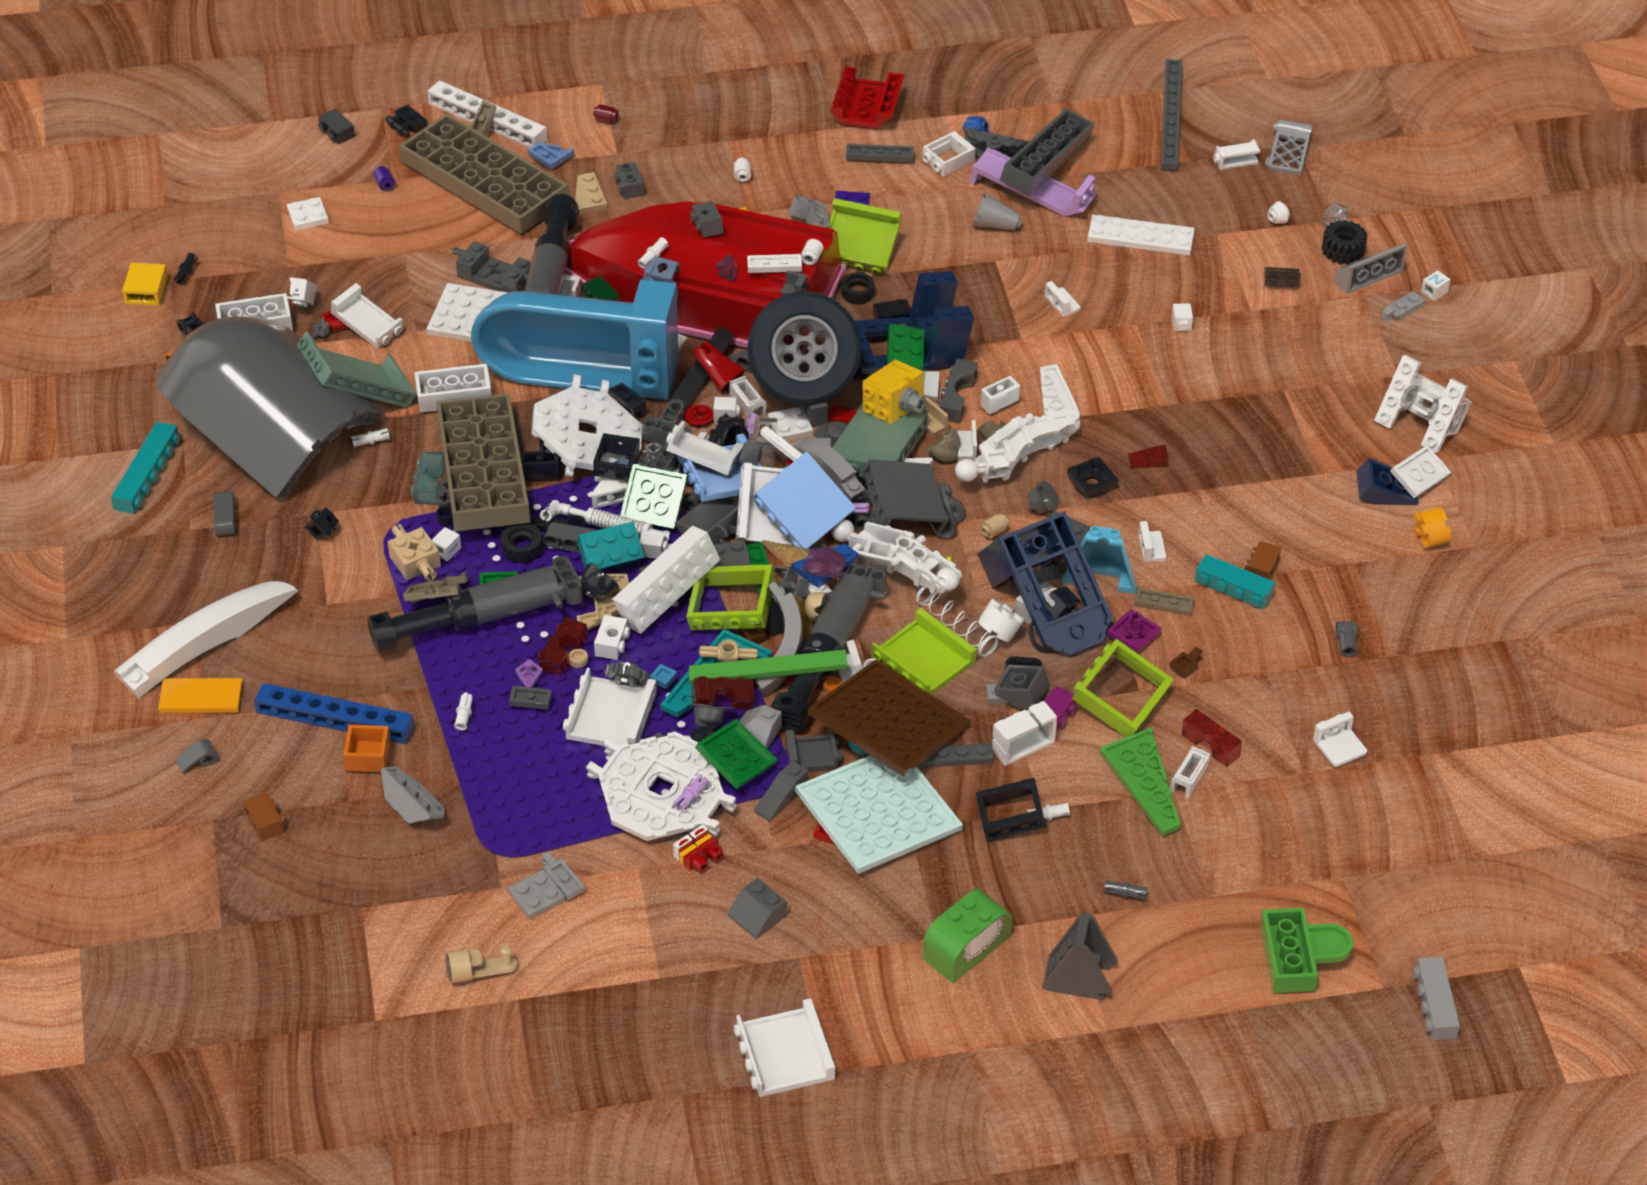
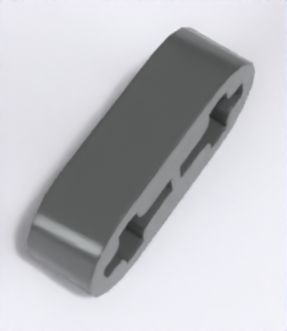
M447 479L441 481L436 497L438 508L444 505L451 506L449 490L446 491L448 489Z

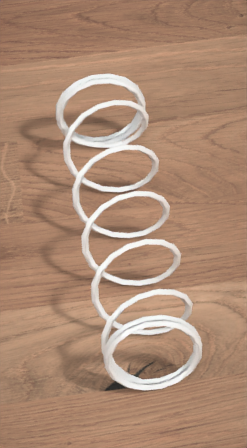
M922 587L916 595V602L922 606L929 605L930 614L933 616L941 615V622L945 626L954 625L953 631L956 633L955 624L964 618L966 610L958 614L953 624H945L942 619L943 614L953 606L954 601H949L941 614H933L930 610V605L940 597L941 593L934 601L932 599L938 592L934 595L931 593L924 601L919 602V596L926 588ZM952 602L951 606L944 611L947 605ZM964 612V615L957 621L958 617ZM974 621L970 625L966 634L959 636L966 635L967 641V635L977 627L978 621ZM976 623L975 627L969 631L972 625ZM988 631L982 636L979 644L972 645L973 647L978 646V653L982 657L991 654L998 644V638L996 635L990 636L991 633L982 641L984 636L989 633ZM991 638H995L992 648L985 654H982L981 651L985 643Z

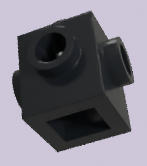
M327 508L320 511L317 509L310 515L311 520L305 528L316 540L331 535L336 530L335 525L339 520Z

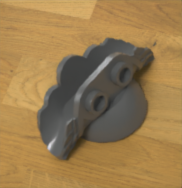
M968 127L965 129V140L976 148L975 154L978 159H980L987 147L1012 158L1028 143V140L1015 139Z
M942 479L938 487L941 499L944 502L945 512L948 515V523L941 533L937 531L935 522H929L936 536L949 540L955 536V526L964 519L966 509L960 500L950 496L953 495L949 484L946 485L944 479Z

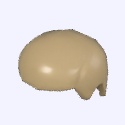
M813 592L806 598L804 608L807 617L811 621H816L824 606L822 601L828 599L826 592Z

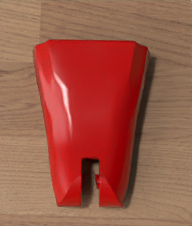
M708 341L703 342L700 347L692 351L695 359L705 369L720 392H723L730 386V381L740 378L745 372L743 367L725 356Z

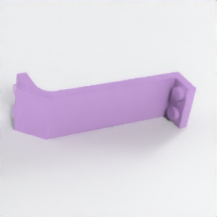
M989 147L986 148L980 159L973 165L969 178V183L975 185L984 176L1063 216L1083 212L1097 194L1094 191L1095 185L1093 184L1095 177L1090 174L1078 190L1048 177L1029 196L1022 194L1015 188L1000 181L1004 165L1011 158Z

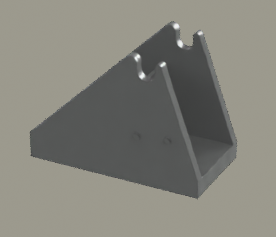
M1082 911L1050 952L1042 985L1043 989L1104 1001L1105 996L1100 993L1111 995L1112 989L1101 969L1110 970L1111 965L1106 963L1115 965L1118 959L1093 915Z

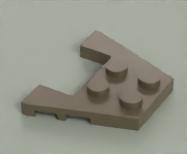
M468 571L460 573L461 575L447 576L443 580H431L411 585L403 593L404 601L415 603L427 598L436 599L443 596L457 595L461 591L459 584L466 583L469 580Z

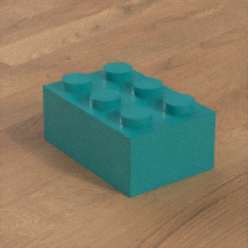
M634 521L581 534L576 540L584 568L591 563L598 567L597 570L605 572L637 564L644 559Z

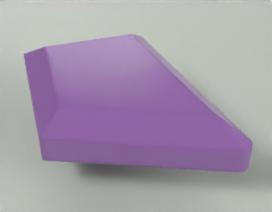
M528 659L515 669V673L524 687L532 688L543 673V669Z

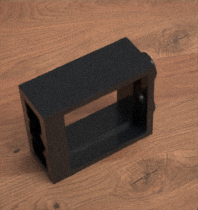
M603 433L593 461V476L629 481L632 465L636 464L640 453V438ZM606 453L631 456L628 465L603 461Z

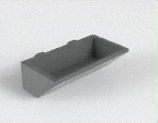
M739 495L704 501L674 524L682 535L691 526H695L708 532L713 545L727 543L724 540L731 534L736 533Z

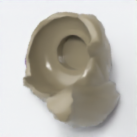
M947 429L938 443H933V446L931 445L926 449V453H929L941 462L955 461L958 458L956 450L960 442L957 429Z

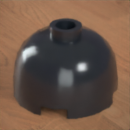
M589 563L581 576V584L586 589L584 593L591 599L594 597L599 599L611 597L620 586L606 573L604 574L602 571L597 570L598 567Z

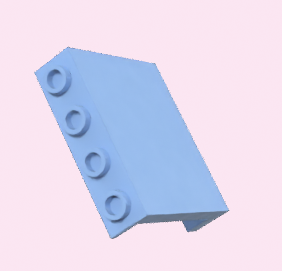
M744 434L736 435V443L744 445V442H748ZM735 445L724 446V448L732 450ZM677 455L679 464L683 465L684 474L688 475L690 485L693 484L695 495H698L702 502L739 495L741 468L743 465L740 463V459L727 476Z
M807 451L757 491L753 497L755 504L760 509L763 508L766 511L768 519L779 526L780 533L785 538L788 537L792 541L793 548L802 554L844 518L849 517L856 509Z

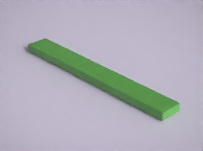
M846 650L692 665L689 666L690 685L848 669Z

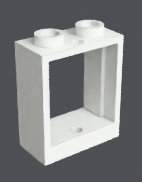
M954 131L923 146L922 158L925 163L945 177L975 162L976 148ZM950 149L958 154L945 162L938 157V155Z

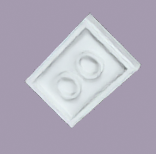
M1428 445L1390 470L1414 499L1452 473Z

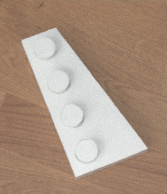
M1058 365L1040 367L1044 414L1049 411L1055 412L1068 409V411H1077L1080 418V411Z

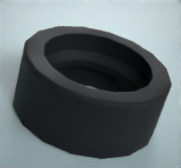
M859 272L846 275L841 283L843 299L852 304H863L870 301L874 297L873 278ZM859 285L866 287L867 289L863 291H853L849 288L851 286Z

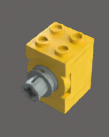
M898 360L892 361L863 380V412L887 423H894L899 419V416L906 415L908 412L915 411L920 413L926 405V399L923 398L924 372Z

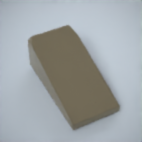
M482 100L470 127L487 137L497 106Z

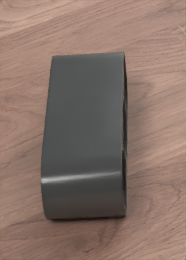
M233 491L214 492V527L216 536L235 534Z
M553 522L549 524L543 542L551 548L580 553L576 541L578 536L596 530Z

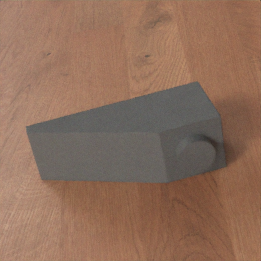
M792 760L775 778L755 807L754 812L765 820L772 821L798 796L795 792V786L808 781V770Z

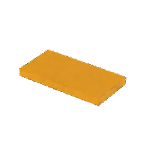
M242 678L163 679L158 707L159 713L239 712L243 685Z

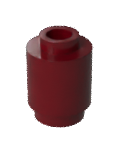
M599 104L594 108L593 116L597 121L612 124V122H617L619 110H616L615 107Z

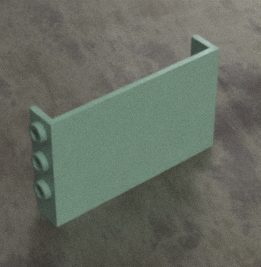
M307 331L297 344V347L322 386L406 408L410 406L417 395L390 354L379 365L320 349Z
M862 404L832 448L856 471L855 476L863 478V470L869 459L905 462L928 426L929 410L923 409L920 413L915 411L908 412L906 415L899 416L897 421L890 424L863 412Z

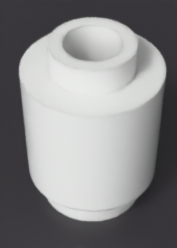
M739 158L734 163V178L738 182H747L751 178V165L746 158Z
M816 239L807 241L801 253L803 263L813 265L818 261L823 251L822 243Z

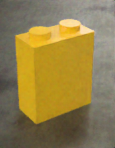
M131 263L122 290L124 303L160 306L168 279L166 264Z

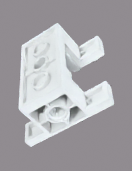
M1403 355L1374 421L1390 429L1393 427L1399 412L1409 410L1429 421L1428 424L1430 425L1421 445L1424 447L1428 445L1433 452L1439 453L1446 436L1458 433L1472 401L1464 397L1469 386L1455 379H1450L1447 387H1444L1418 374L1417 371L1421 362L1408 355ZM1428 400L1433 403L1432 406L1429 405Z

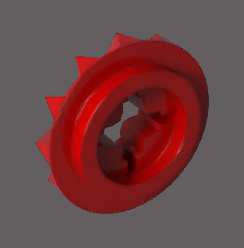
M693 405L685 411V421L689 422V425H695L696 428L699 425L704 427L705 424H710L711 420H714L713 410L706 405Z

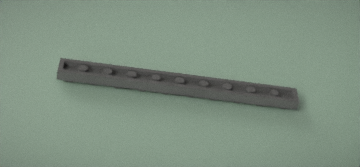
M1166 59L1161 169L1178 170L1182 60Z

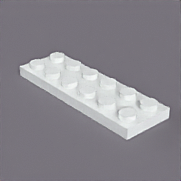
M1092 214L1087 242L1190 255L1195 228Z

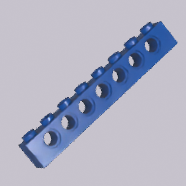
M263 683L254 700L256 713L344 732L348 731V725L389 726L390 740L401 744H407L414 729L413 714L299 691L273 684Z

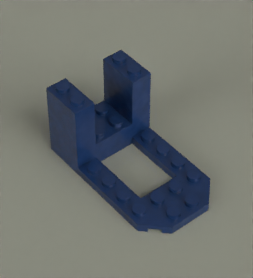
M953 271L919 273L909 317L855 321L861 340V359L857 373H875L886 366L887 355L874 356L866 337L888 336L889 324H907L909 327L925 329L923 370L951 368V365H955L957 358L964 360L974 316L969 306L952 307L958 285Z
M1065 511L1001 536L977 554L992 589L1014 579L1043 646L1070 656L1104 641L1112 615ZM1064 559L1085 607L1053 619V615L1044 606L1046 599L1032 568L1039 565L1041 568H1044Z

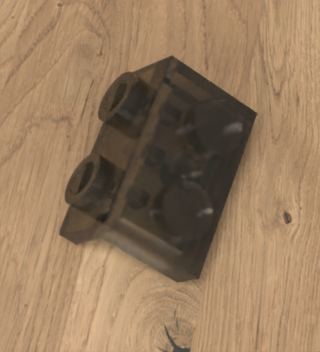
M1264 267V286L1299 288L1301 278L1299 269Z

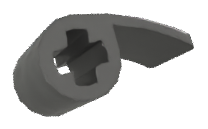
M202 739L185 749L176 758V762L182 774H184L197 761H200L204 766H209L215 763L218 757L211 741Z

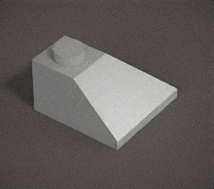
M762 705L746 711L739 722L768 748L782 728V712Z

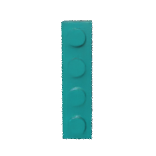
M1208 554L1204 556L1196 568L1195 582L1263 610L1274 595L1276 582Z

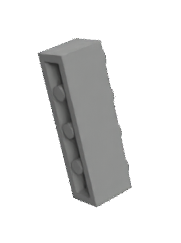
M1443 957L1418 958L1416 967H1413V978L1418 982L1417 995L1422 999L1421 1012L1426 1016V1032H1430L1431 1040L1457 1039L1460 1024Z

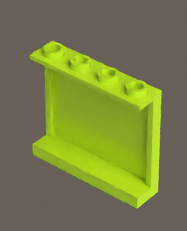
M834 198L832 203L833 212L829 222L830 229H835L838 233L841 264H845L846 267L854 268L857 271L865 270L875 275H885L901 225V212Z
M920 608L915 612V620L882 645L878 646L873 642L871 657L933 695L976 662L977 649Z

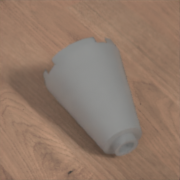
M984 193L973 225L1015 231V228L1020 227L1022 218H1019L1020 214L989 194Z

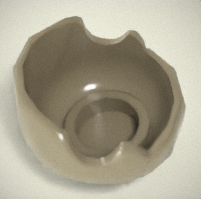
M990 420L979 427V432L986 441L1007 423L1000 420V424H996L993 420Z

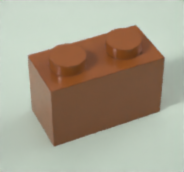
M1259 541L1257 547H1253L1250 555L1251 560H1247L1244 570L1270 580L1280 560L1281 547Z
M266 792L243 801L246 815L261 842L284 833V817L281 812L277 813V805L274 799H270Z

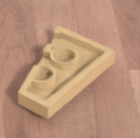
M594 172L578 175L575 200L579 206V214L607 209V202Z

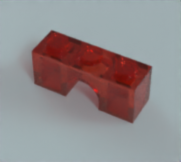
M568 617L558 624L556 632L553 636L549 637L547 645L539 651L537 656L539 666L543 671L557 676L562 675L569 665V651L565 648H581L588 638L587 624Z
M706 676L694 678L691 684L692 704L713 706L715 696L721 694L729 698L731 707L751 709L754 702L753 679H746L744 677L727 679L726 677L708 678Z
M1195 709L1183 719L1181 735L1196 746L1203 740L1208 742L1212 748V757L1221 764L1228 767L1240 757L1242 741L1198 709Z

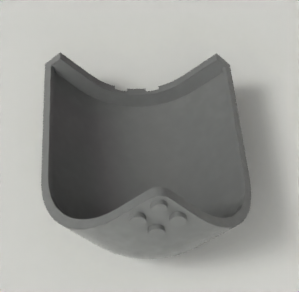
M231 316L212 320L196 328L183 339L156 375V383L165 398L178 412L276 498L284 497L304 469L321 451L320 446L326 440L328 442L333 440L341 433L340 429L344 427L349 429L357 425H375L385 412L371 398L322 386L297 347L301 338L283 324L270 319L245 316Z

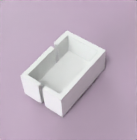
M1042 701L1030 706L1028 711L1025 709L1021 712H1016L1004 720H999L993 725L992 751L1006 766L1055 743L1057 716Z

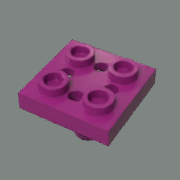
M1130 609L1107 630V636L1113 640L1118 639L1139 654L1161 633L1162 628L1143 617L1141 613L1139 614V612Z

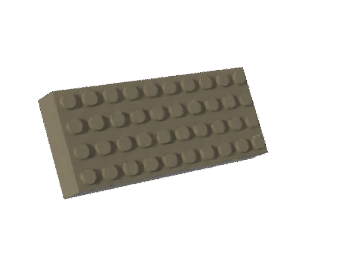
M445 114L399 145L401 162L520 234H523L543 219L545 204L551 196L556 194L569 196L568 184L449 114Z
M509 393L436 401L454 532L530 523L529 504Z

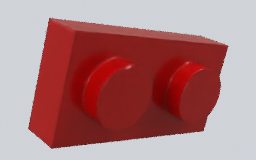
M834 404L828 414V421H841L848 425L857 411Z

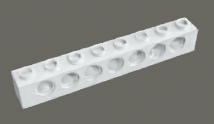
M440 80L427 91L430 105L471 123L483 100ZM497 106L489 131L528 148L539 142L544 143L547 140L545 126Z

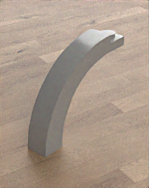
M810 438L800 439L791 444L802 454L807 451L849 500L864 492L865 488L854 475L856 472L844 457L827 444ZM782 451L778 454V457L787 467L786 460L792 459Z
M774 581L768 585L770 594L785 618L783 640L774 657L798 655L803 645V625L799 608L792 593L786 594L783 587H778ZM789 675L754 678L753 680L762 696L766 697L776 690Z

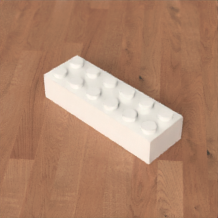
M691 526L612 599L621 618L627 619V627L641 634L720 561L708 532Z

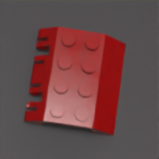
M844 67L830 109L831 114L842 124L876 129L893 117L905 74L888 72L886 81L881 82L856 78L855 67Z

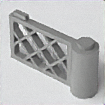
M1279 119V122H1275L1273 132H1276L1271 156L1266 158L1265 167H1268L1267 170L1301 176L1311 137V124ZM1283 138L1287 142L1281 143L1278 139ZM1300 141L1305 142V144L1298 146L1295 142ZM1292 145L1294 149L1289 151L1286 146ZM1282 149L1285 153L1279 155L1276 151ZM1299 152L1301 156L1296 158L1293 154ZM1289 156L1291 160L1285 162L1283 158ZM1279 161L1282 165L1277 166L1272 165V163ZM1296 164L1299 169L1291 168L1290 165Z

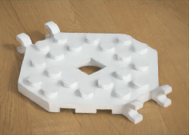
M574 374L570 388L534 404L531 434L536 438H541L544 441V445L553 454L556 452L562 458L561 461L566 465V476L572 477L575 467L593 470V461L603 433L640 438L641 451L642 424L608 394L609 381L602 380L599 391L579 388L581 375ZM579 423L593 425L596 427V434L579 431ZM606 453L603 461L617 463L621 457L627 459L630 456ZM594 477V481L600 482L602 480V477Z
M677 732L667 733V736L660 738L654 736L642 739L639 743L628 745V743L619 745L607 738L603 744L604 747H607L604 752L612 756L605 766L601 768L590 761L586 767L589 771L588 777L593 779L599 778L612 825L646 841L695 830L702 824L708 828V833L716 837L720 831V828H718L719 821L710 819L719 804H722L726 810L733 813L737 807L734 803L736 798L723 792L716 768L695 748L698 742ZM702 774L703 777L701 779L706 777L709 784L702 789L696 800H692L684 811H680L681 806L677 809L673 804L674 801L684 792V788L687 785L690 786L697 776ZM657 777L674 784L667 794L659 795L649 790Z

